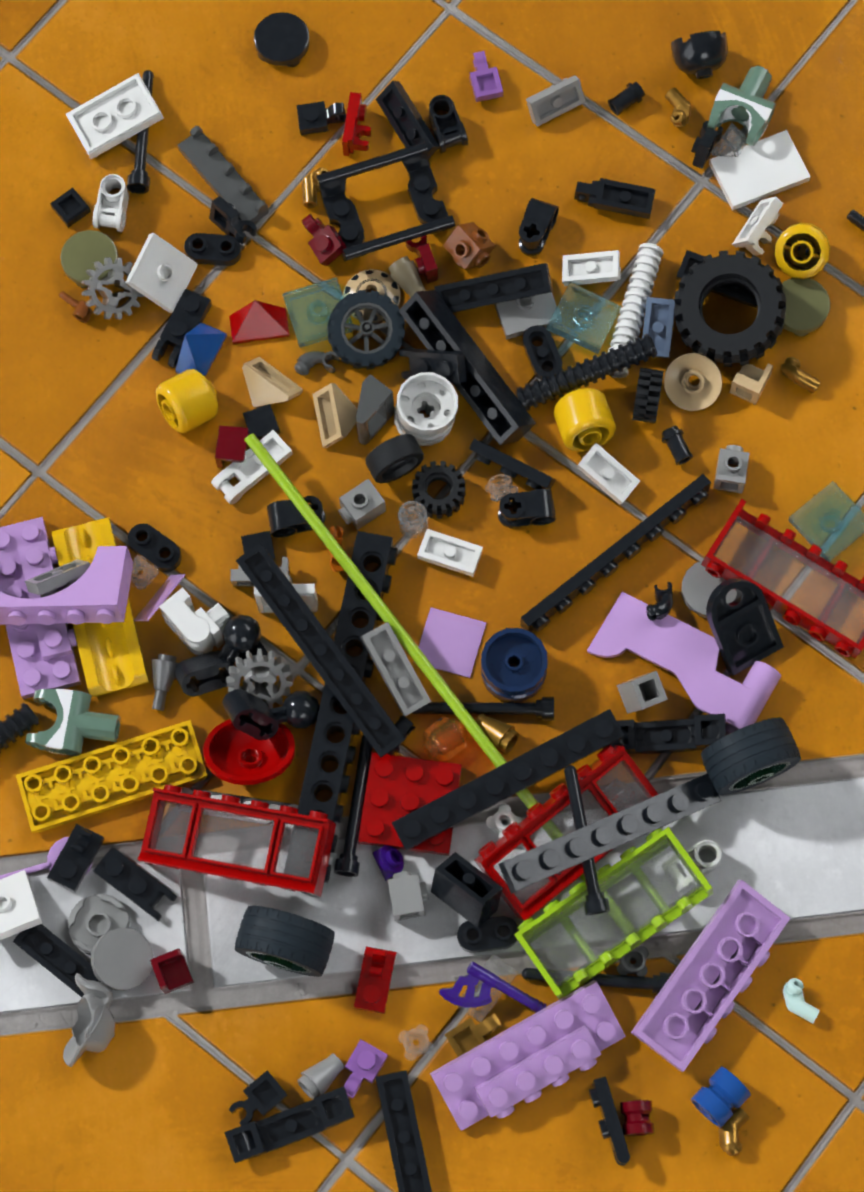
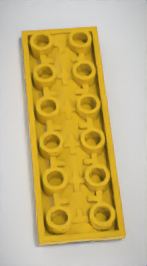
M109 517L52 531L59 567L77 559L90 562L91 565L98 546H116ZM129 596L124 622L73 624L88 692L92 697L149 683Z
M191 720L16 775L32 833L43 832L152 797L154 794L153 788L164 789L165 784L184 787L208 777Z

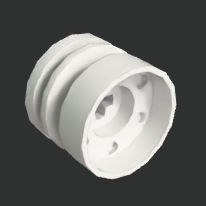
M421 372L410 376L401 385L396 398L394 423L399 434L413 435L419 446L434 445L448 436L458 409V395L454 386L445 377L433 372ZM425 410L429 417L425 418L424 414L420 413V411Z

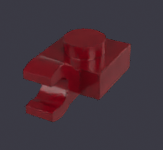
M311 214L302 220L304 227L314 237L308 244L322 265L328 266L342 253L343 249L347 248L333 226L327 225L325 227L319 218L314 219Z
M427 235L420 237L421 240L415 243L409 240L405 243L408 250L418 254V258L414 259L419 275L424 274L428 284L438 280V267L429 243L427 244Z

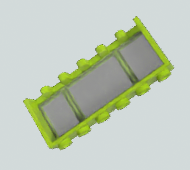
M669 827L663 831L661 828L656 829L645 838L647 842L639 848L635 846L630 847L620 855L621 860L613 866L607 864L596 871L600 892H604V897L608 898L609 912L585 915L583 902H586L585 896L588 895L586 884L581 882L569 891L570 896L560 902L557 899L543 909V915L535 920L531 917L517 927L519 931L514 934L558 999L578 989L714 894L712 886Z

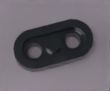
M195 233L190 235L184 244L186 256L198 264L231 266L236 264L242 255L240 243L235 237L230 235ZM197 243L203 244L199 249L194 248V245ZM224 246H231V249L228 251L222 250Z
M538 325L528 328L523 336V347L535 376L542 380L544 376L547 378L551 377L550 374L553 372L558 374L559 370L562 369V360L550 331ZM538 340L542 342V345L534 346L532 343ZM549 365L553 369L551 371H544L542 368Z
M138 524L130 530L128 542L131 549L156 569L162 572H171L180 565L182 557L179 547L148 524ZM141 534L148 535L145 541L137 540L138 536ZM163 551L171 552L167 558L160 557Z
M507 916L490 917L478 928L469 921H466L458 929L457 940L460 947L470 953L508 949L517 942L514 934L519 931L518 925L512 918ZM502 926L507 927L510 931L505 937L498 934V929ZM470 930L478 932L479 936L476 940L467 938V933Z

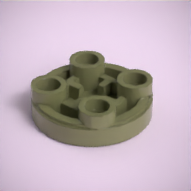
M86 230L74 234L66 241L61 250L60 259L67 277L80 288H87L88 286L81 282L90 278L86 273L87 269L96 270L94 262L99 261L104 265V258L110 257L114 264L115 259L119 257L116 246L109 236L99 231ZM110 269L104 271L98 277V280L106 278Z
M791 278L782 283V290L786 298V314L783 328L797 336H805L820 328L826 321L830 310V298L825 288L810 278Z

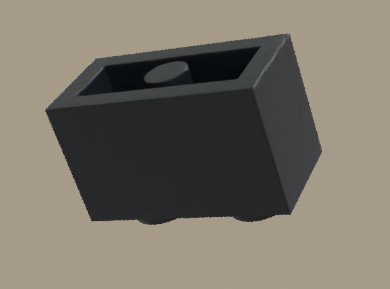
M455 852L435 869L431 893L478 928L498 910L503 887Z

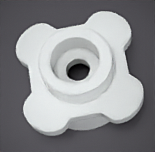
M502 804L494 816L487 818L486 825L488 828L493 829L500 839L504 836L502 831L513 822L519 824L523 819L513 814L509 805ZM502 820H507L508 823L503 825Z

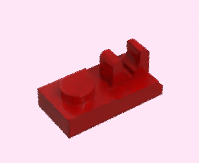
M350 92L342 139L343 155L349 156V153L354 154V150H369V141L359 139L362 136L371 137V128L360 125V121L365 122L367 105L362 104L361 93Z
M366 946L354 1009L385 1014L397 952Z

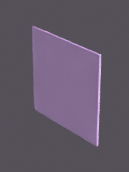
M186 574L170 575L134 621H149Z
M431 607L419 648L435 669L470 678L486 622Z

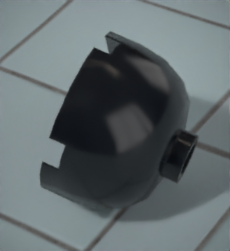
M720 31L691 34V38L686 42L682 41V37L671 42L672 56L677 67L686 74L696 75V79L712 77V71L719 69L723 65L728 54L725 32L722 34Z

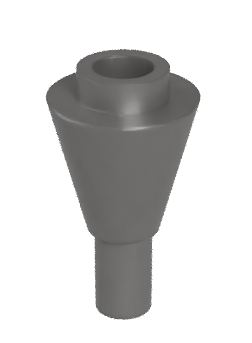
M159 654L158 659H152L155 689L152 709L164 711L167 692H169L173 684L175 669L179 664L176 662L175 656Z

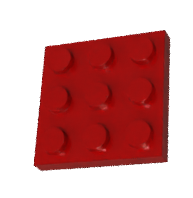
M371 752L358 844L379 847L388 845L396 849L405 850L392 822L459 788L462 764L388 754L380 757L378 753ZM453 827L409 851L449 856Z

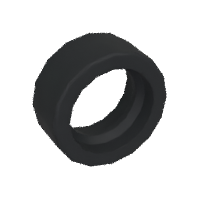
M404 434L393 437L374 448L366 457L365 462L375 482L388 483L407 475L417 468L424 459V453L413 435Z

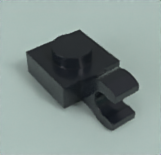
M324 101L297 105L301 135L327 132L328 124L343 123L346 120L344 103H335L328 108H325Z
M709 121L703 123L700 132L701 137L698 136L691 151L695 153L692 165L701 169L705 166L714 145L720 141L723 133V127L721 126L717 131L707 128Z
M221 196L212 201L209 219L226 235L233 234L235 239L241 244L246 242L244 231L249 232L253 237L256 235V225L248 220H240V213L234 205L226 202Z

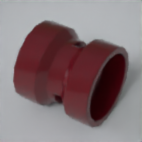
M639 1100L620 1103L621 1114L625 1116V1123L622 1125L624 1136L654 1134V1124L650 1121L649 1114L653 1111L652 1101Z

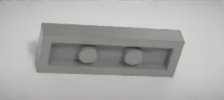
M388 622L360 636L403 716H407L431 702Z

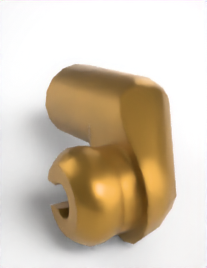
M672 88L665 95V98L674 107L670 119L674 126L683 127L689 122L691 105L676 88Z
M320 167L314 170L303 180L304 207L313 208L317 206V192L320 190L317 175L329 172L326 168Z
M788 357L785 360V364L781 365L782 374L798 386L814 393L820 385V380L799 369L800 361L798 359Z
M736 1108L731 1118L718 1129L719 1145L729 1156H737L742 1150L738 1129L749 1119V1116L742 1108Z

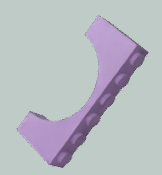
M98 546L95 557L86 572L69 587L55 594L29 599L9 596L0 591V625H52L55 623L78 625L82 623L110 624L112 622H124L134 564L128 547Z

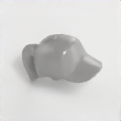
M79 973L75 975V982L84 995L78 1004L77 1022L72 1028L73 1036L66 1044L63 1052L64 1062L69 1067H72L85 1051H104L115 1036V1020L109 1010L113 997L112 990L101 982L83 978Z

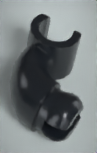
M667 582L668 589L660 590L657 585H654L655 600L657 602L646 607L647 617L650 621L661 620L670 613L673 606L671 582Z

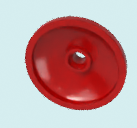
M228 719L216 726L208 734L203 746L204 761L211 773L223 781L238 785H256L276 778L290 766L295 755V741L291 731L283 723L279 724V729L273 737L267 740H258L236 729L231 720Z

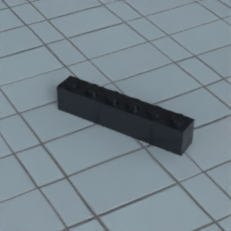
M435 290L418 291L399 310L400 314L428 350L464 352L467 381L453 384L499 445L518 442L536 422Z

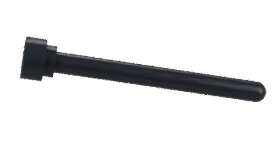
M146 70L143 72L142 80L152 96L154 74L152 71ZM149 127L137 133L134 170L131 171L127 178V189L136 194L147 193L150 187V177L145 171Z
M542 697V700H536V703L461 702L471 715H536V718H542V721H554V697ZM430 702L412 712V714H454V712L446 702Z
M364 734L361 739L344 850L340 854L339 859H336L334 867L335 874L346 877H357L360 863L357 861L358 856L355 853L372 752V745Z
M569 765L565 768L564 773L575 830L587 826L577 770L574 766ZM593 857L582 862L588 895L585 896L586 902H583L586 916L610 911L608 898L604 897V892H600Z
M525 968L522 971V977L525 980L546 982L537 968ZM548 969L547 972L552 979L559 983L574 971ZM660 972V975H653V978L598 974L583 985L595 980L599 986L652 990V994H658L672 973Z

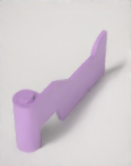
M624 592L620 594L587 649V653L602 658H613L620 656L627 650L673 673L698 710L708 715H726V735L756 722L781 678V674L775 668L764 662L755 661L741 684L716 671L720 650L714 637L670 615L661 620L650 621L646 613L648 604Z

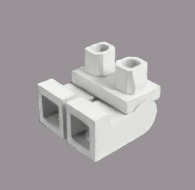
M182 587L159 606L165 623L193 654L199 656L211 652L214 645L218 649L224 644L223 630L225 624L231 618L219 603L207 612L202 607L195 611L190 595Z

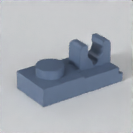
M647 297L643 335L647 333L651 336L658 358L669 359L675 316V301L673 299Z

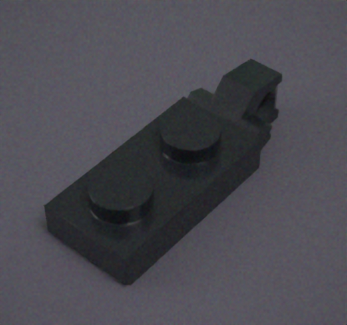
M600 178V181H592V184L578 181L574 199L587 202L588 206L596 209L650 219L656 190Z

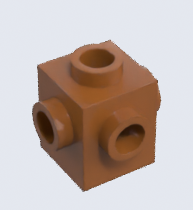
M471 222L458 225L443 247L453 256L454 262L466 270L484 266L491 257L489 254L494 249L495 244L489 239V235L485 230Z

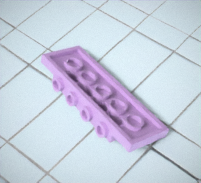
M43 517L0 527V591L17 598H40V595L28 592L25 581L55 569L54 564H58L55 546L50 547ZM64 586L57 588L58 592L63 590ZM55 623L52 625L24 624L21 626L6 624L20 694L23 699L34 697L35 691L39 689H65L81 685L73 647L78 645L74 628L69 629L68 623Z
M738 880L631 1033L676 1069L684 1072L703 1043H709L717 1032L715 1026L721 1017L726 1018L735 1006L733 1000L737 994L744 992L749 987L753 979L751 977L756 967H761L770 956L768 950L786 926L790 917L743 880Z
M593 980L434 1070L430 1075L455 1122L462 1131L488 1115L491 1118L495 1115L498 1119L504 1118L515 1110L514 1104L523 1099L526 1103L532 1102L542 1095V1088L549 1084L557 1087L570 1079L568 1074L579 1068L580 1071H585L592 1068L597 1063L595 1058L601 1055L600 1051L626 1036L597 981Z

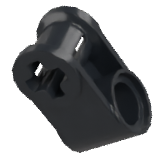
M446 95L433 97L429 104V120L434 137L440 146V153H444L447 148L460 144L463 146L468 145L464 125L459 119L452 99ZM438 110H445L448 113L445 115H438L436 112Z
M535 198L530 199L519 227V248L522 253L528 256L541 253L549 233L555 225L559 206Z
M536 489L529 492L505 495L500 501L498 510L500 523L509 528L553 523L556 520L552 491L550 489ZM513 507V511L516 512V514H511V511L507 508Z
M314 496L303 497L307 503H310V507L324 524L326 515L321 501ZM291 500L276 501L267 506L270 530L273 537H288L313 530Z

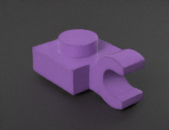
M484 51L473 53L475 72H470V81L476 102L503 97V88L497 67L488 68Z
M360 1039L345 1065V1069L352 1072L344 1084L347 1096L353 1099L364 1080L373 1084L388 1058V1054Z

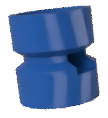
M722 1066L709 1079V1088L701 1087L690 1099L694 1106L719 1128L733 1115L732 1108H740L751 1096L746 1086Z

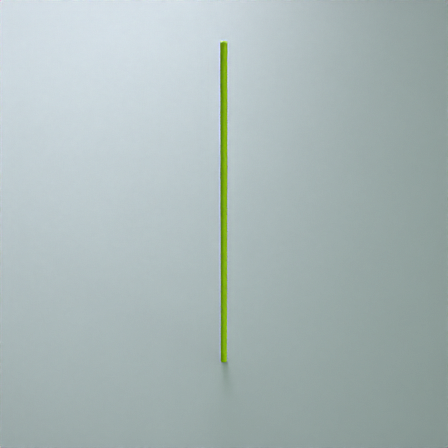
M254 433L248 435L244 441L384 623L388 622L398 641L496 768L507 763ZM528 789L517 793V796L527 809L538 803ZM551 819L542 826L551 840L564 836ZM582 874L580 878L586 884L584 874ZM605 891L604 897L608 898L610 911L607 913L626 936L634 931L635 927L608 892Z

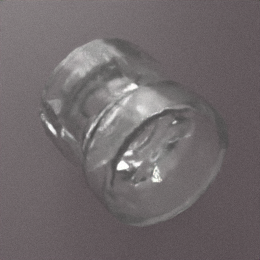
M408 501L399 508L398 521L401 533L409 538H418L426 532L428 527L427 510L423 504L417 501Z

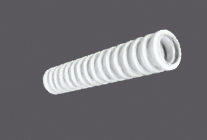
M643 243L638 248L637 260L634 262V268L631 272L632 276L629 279L630 284H628L627 292L624 295L623 307L620 309V316L617 319L618 323L615 326L616 331L613 333L609 349L614 348L616 350L620 344L623 346L627 345V341L635 342V338L640 335V329L643 325L642 321L645 318L647 297L652 295L651 289L654 287V281L657 278L656 273L659 271L661 258L664 254L663 250L655 244ZM625 367L623 368V372L619 373L618 371L614 372V376L612 377H627L629 371Z

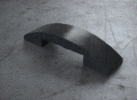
M695 715L694 719L651 722L620 720L617 723L624 734V738L611 745L613 747L615 745L624 746L628 754L674 753L706 749L712 743L726 736V715Z
M343 1086L317 1096L314 1100L224 1133L234 1162L238 1163L316 1135L355 1116Z

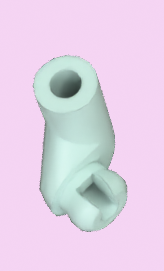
M792 978L783 988L786 1007L790 1012L813 1024L820 1010L805 1002L802 990L804 988L803 982L797 978Z

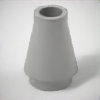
M332 1053L328 1058L301 1072L302 1076L297 1082L301 1089L314 1100L315 1097L326 1092L345 1066Z

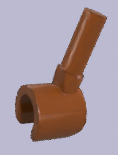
M64 291L60 292L59 297L75 308L72 314L74 318L87 323L93 313L86 306L87 302L82 300L79 302Z

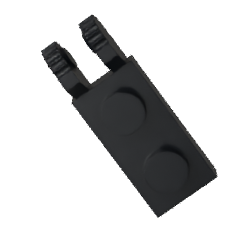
M187 289L184 290L153 350L152 359L160 361L168 345H171L174 349L169 357L168 365L176 368L185 334L203 322L211 307V299Z

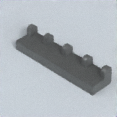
M200 126L193 127L190 131L191 136L178 144V149L218 197L221 196L226 202L235 206L240 213V220L256 223L269 213L267 204L255 194L251 185L246 183L237 173L232 163H229L218 151V147L211 143Z

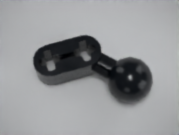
M242 614L232 617L225 624L223 630L225 645L221 651H211L180 662L176 666L175 677L186 695L192 697L227 687L226 677L230 676L229 666H234L235 658L240 653H245L248 650L251 651L259 644L261 628L255 619Z
M242 689L230 691L223 698L222 702L234 727L258 740H267L273 737L279 729V724L287 722L294 728H308L316 722L320 708L318 700L307 691L293 692L286 697L283 706L270 709L264 700Z

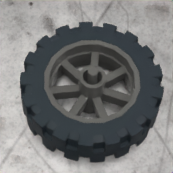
M360 290L357 293L346 295L344 299L336 304L327 326L328 341L332 346L333 352L341 358L343 363L350 364L356 369H375V367H381L388 363L399 351L405 336V321L399 312L400 309L397 304H394L388 296L380 295L379 292L373 290L371 292ZM359 310H372L369 319L364 321ZM355 313L360 326L346 323V321ZM376 313H378L386 323L374 325L372 321ZM345 328L356 330L358 334L348 341L345 335ZM387 328L385 341L373 331ZM360 338L364 339V351L355 348L352 344ZM369 338H373L381 346L369 351Z

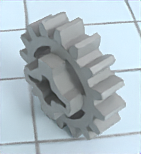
M107 257L104 258V265L99 261L94 262L95 271L91 269L86 270L90 278L89 280H82L81 283L88 286V290L81 292V294L90 298L86 303L87 307L96 306L94 309L95 315H99L104 311V319H110L112 313H114V317L119 320L122 319V312L128 316L132 315L131 306L140 307L136 299L137 297H144V295L128 286L123 279L124 274L128 278L133 263L127 262L123 266L122 258H116L113 264L111 258ZM110 269L106 278L98 280V277L104 271ZM114 284V286L124 290V292L112 293L111 290L102 287V285ZM95 290L99 291L103 297L102 303L97 298ZM129 297L123 305L116 307L120 299Z
M258 649L257 655L254 656L248 650L246 651V659L243 660L240 657H236V666H229L228 668L230 675L226 677L228 692L235 689L245 690L264 700L270 709H273V703L275 702L280 705L284 703L282 695L288 696L291 694L289 686L293 685L290 666L285 665L284 657L282 656L275 659L274 651L272 650L269 651L267 656L263 655L262 649ZM243 676L245 680L242 681L243 686H240V679ZM276 676H279V682L276 686L274 684L277 681Z

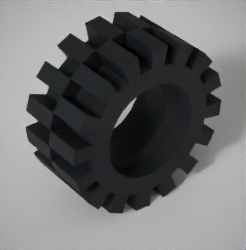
M640 368L632 420L656 423L664 371Z
M435 461L430 462V467H427L425 464L421 467V472H416L415 480L413 479L412 482L415 505L419 506L420 512L424 513L426 511L427 516L431 518L433 514L437 515V519H442L443 514H446L447 517L452 516V511L457 512L460 509V504L463 505L465 481L462 478V473L460 470L455 471V466L452 464L449 467L446 466L444 461H441L440 465H436ZM437 480L446 482L450 487L448 496L443 499L432 498L427 492L428 486L432 482Z

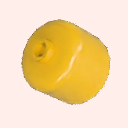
M797 223L789 226L781 233L775 245L774 255L777 265L785 274L792 278L807 279L817 275L824 269L829 260L830 244L827 235L821 228L812 223Z
M185 370L160 383L156 389L158 407L167 423L178 433H187L213 419L218 412L216 389L212 382L207 380L198 370Z
M593 388L574 390L561 397L555 405L554 418L564 445L570 450L586 452L595 443L603 446L614 436L616 424L606 397L599 390Z

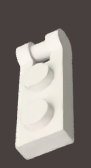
M274 430L260 440L278 465L293 455L291 448ZM250 448L246 451L243 463L232 462L213 478L211 484L216 490H221L225 494V500L230 505H233L240 500L244 493L267 476L269 472ZM235 476L240 482L233 487L229 481Z

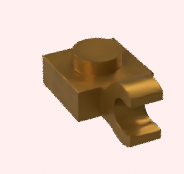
M495 1014L478 1025H475L472 1018H469L444 1035L459 1057L486 1042L483 1037L496 1031L502 1025Z

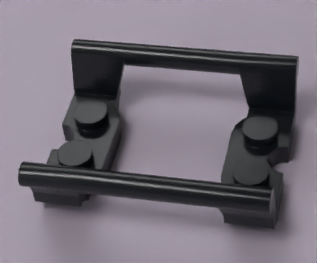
M425 142L317 175L321 198L329 222L340 227L338 234L347 247L341 253L344 262L455 226L453 216H448L443 200L438 201L432 197L437 192V184L430 168ZM402 161L410 179L408 183L409 196L417 218L422 225L365 242L364 230L355 205L344 194L346 178Z

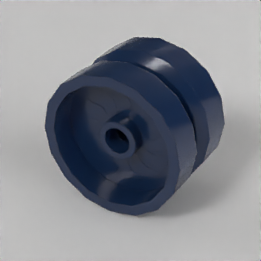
M506 628L495 633L485 643L481 654V677L486 689L497 699L508 703L523 702L534 697L542 688L546 679L547 651L542 641L530 631L521 628ZM515 663L516 667H511L509 664Z

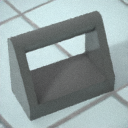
M371 374L362 383L356 414L358 439L363 445L368 444L394 414L393 391Z

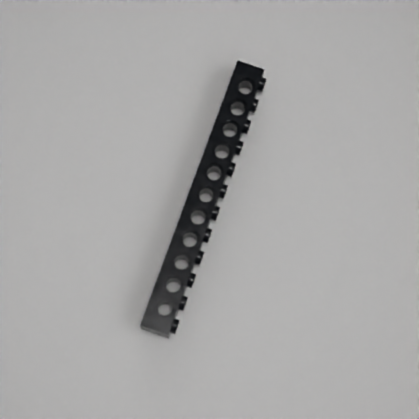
M357 531L351 560L380 598L383 599V594L390 591L392 576L388 575L390 565L395 566L398 548L393 546V537ZM371 562L380 565V568L375 572L365 569L366 565ZM348 576L334 643L365 683L366 677H372L374 662L370 660V654L360 636L377 628L378 621L383 620L367 600L359 597L361 591ZM358 618H365L369 621L368 625L364 628L355 627L353 622ZM352 646H359L363 649L362 653L355 657L348 655L347 651ZM325 683L298 805V814L309 816L310 811L328 814V819L334 823H341L344 805H339L341 794H347L350 776L346 775L348 764L353 765L356 747L352 746L354 735L359 736L360 729L348 713L339 714L335 712V707L340 702ZM336 731L342 732L345 735L344 739L339 743H332L328 740L330 734ZM330 760L336 761L339 766L334 772L329 773L322 769L325 762ZM326 789L333 793L331 799L326 802H320L316 799L317 793L321 790ZM294 825L284 874L309 878L312 862L306 861L303 855L308 849H315L318 832L312 831L308 827ZM334 834L330 853H335L338 835ZM328 864L324 883L329 882L331 873L330 864Z

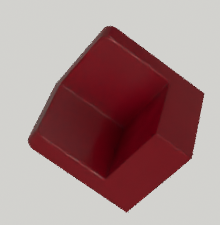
M219 425L215 461L218 468H224V461L240 463L245 461L246 449H250L244 441L250 435L249 428Z
M180 948L150 960L160 989L164 994L194 983Z

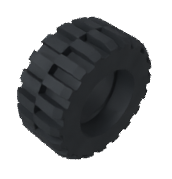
M728 250L719 251V256L712 258L711 254L703 257L701 264L694 263L689 268V274L687 276L683 275L680 280V287L676 291L674 298L675 321L682 341L686 347L689 346L692 349V353L707 356L715 363H723V367H732V363H740L743 366L749 364V360L752 358L758 360L764 356V351L768 348L771 349L775 345L778 335H781L784 327L786 298L780 279L774 276V270L769 265L764 266L761 264L760 258L755 255L752 258L745 257V252L736 251V255H728ZM723 285L742 286L752 292L757 301L758 312L753 324L746 330L735 334H723L711 329L705 322L702 313L706 296L712 290Z

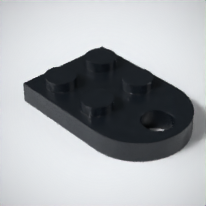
M732 578L722 582L713 590L707 602L706 615L728 673L734 676L752 666L755 661H760L784 647L765 596L758 586L742 578ZM732 589H736L737 595L735 600L727 603V593Z

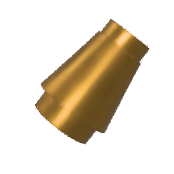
M480 714L476 718L477 724L499 752L502 751L507 754L513 749L519 738V733L515 731L514 726L484 714Z

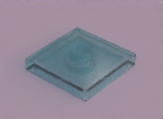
M337 277L283 293V300L299 348L327 340V326L330 315L336 304L344 299ZM351 317L347 319L346 323L353 324ZM345 328V334L354 331Z
M570 282L546 330L599 354L622 306Z
M834 481L788 519L811 545H817L822 549L820 555L829 562L864 534V513Z

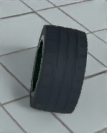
M780 717L763 720L743 727L722 737L701 752L707 774L719 795L737 793L764 783L791 769L801 760L799 749L792 733L783 718Z
M250 905L243 915L234 950L241 955L269 966L302 975L321 977L329 960L335 932L325 925L296 914L264 906Z

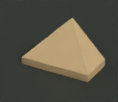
M260 357L244 363L242 367L253 407L285 402L302 394L304 390Z
M330 383L312 394L323 448H328L345 438L356 423L357 408L335 383Z

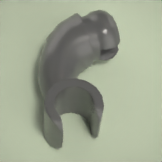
M311 351L304 353L297 359L294 369L298 374L305 376L309 374L310 368L315 364L323 363L326 371L334 373L336 371L335 368L327 363L330 360L340 362V359L332 351L326 353Z

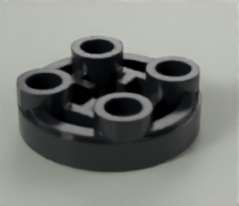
M280 12L265 17L257 25L254 33V43L258 57L262 61L276 66L295 67L308 51L310 37L308 28L302 19L290 13Z

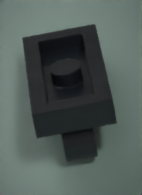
M76 824L47 879L76 893L105 840L104 837Z

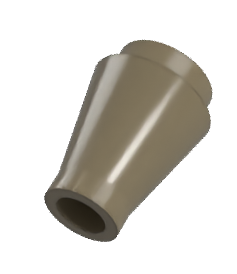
M408 256L400 258L388 268L391 272L390 277L410 298L418 291H426L414 261H410Z

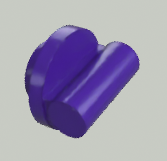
M385 845L372 853L385 881L392 879L393 874L403 870V856L396 848Z

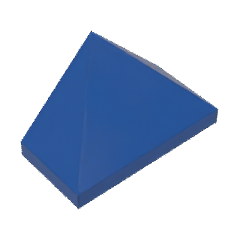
M201 322L185 334L175 369L176 373L179 374L188 369H195L206 376L227 337V333Z

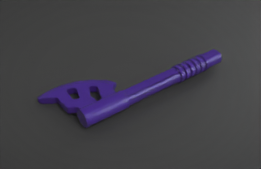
M473 961L467 968L466 972L468 974L466 976H459L452 988H442L439 990V994L445 1000L465 1008H476L491 1003V988H496L530 1008L535 1013L547 1007V1004H543L538 999L524 993ZM480 980L482 985L479 996L474 997L475 986ZM467 985L465 996H459L462 987Z

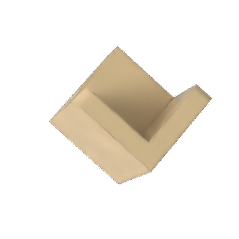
M768 363L765 370L751 364L743 365L740 372L736 373L729 393L756 405L771 375L773 365Z

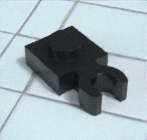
M267 1070L243 1090L248 1099L235 1102L231 1105L229 1111L233 1114L240 1108L246 1110V1117L239 1122L242 1126L253 1120L254 1112L259 1110L264 1117L288 1095Z

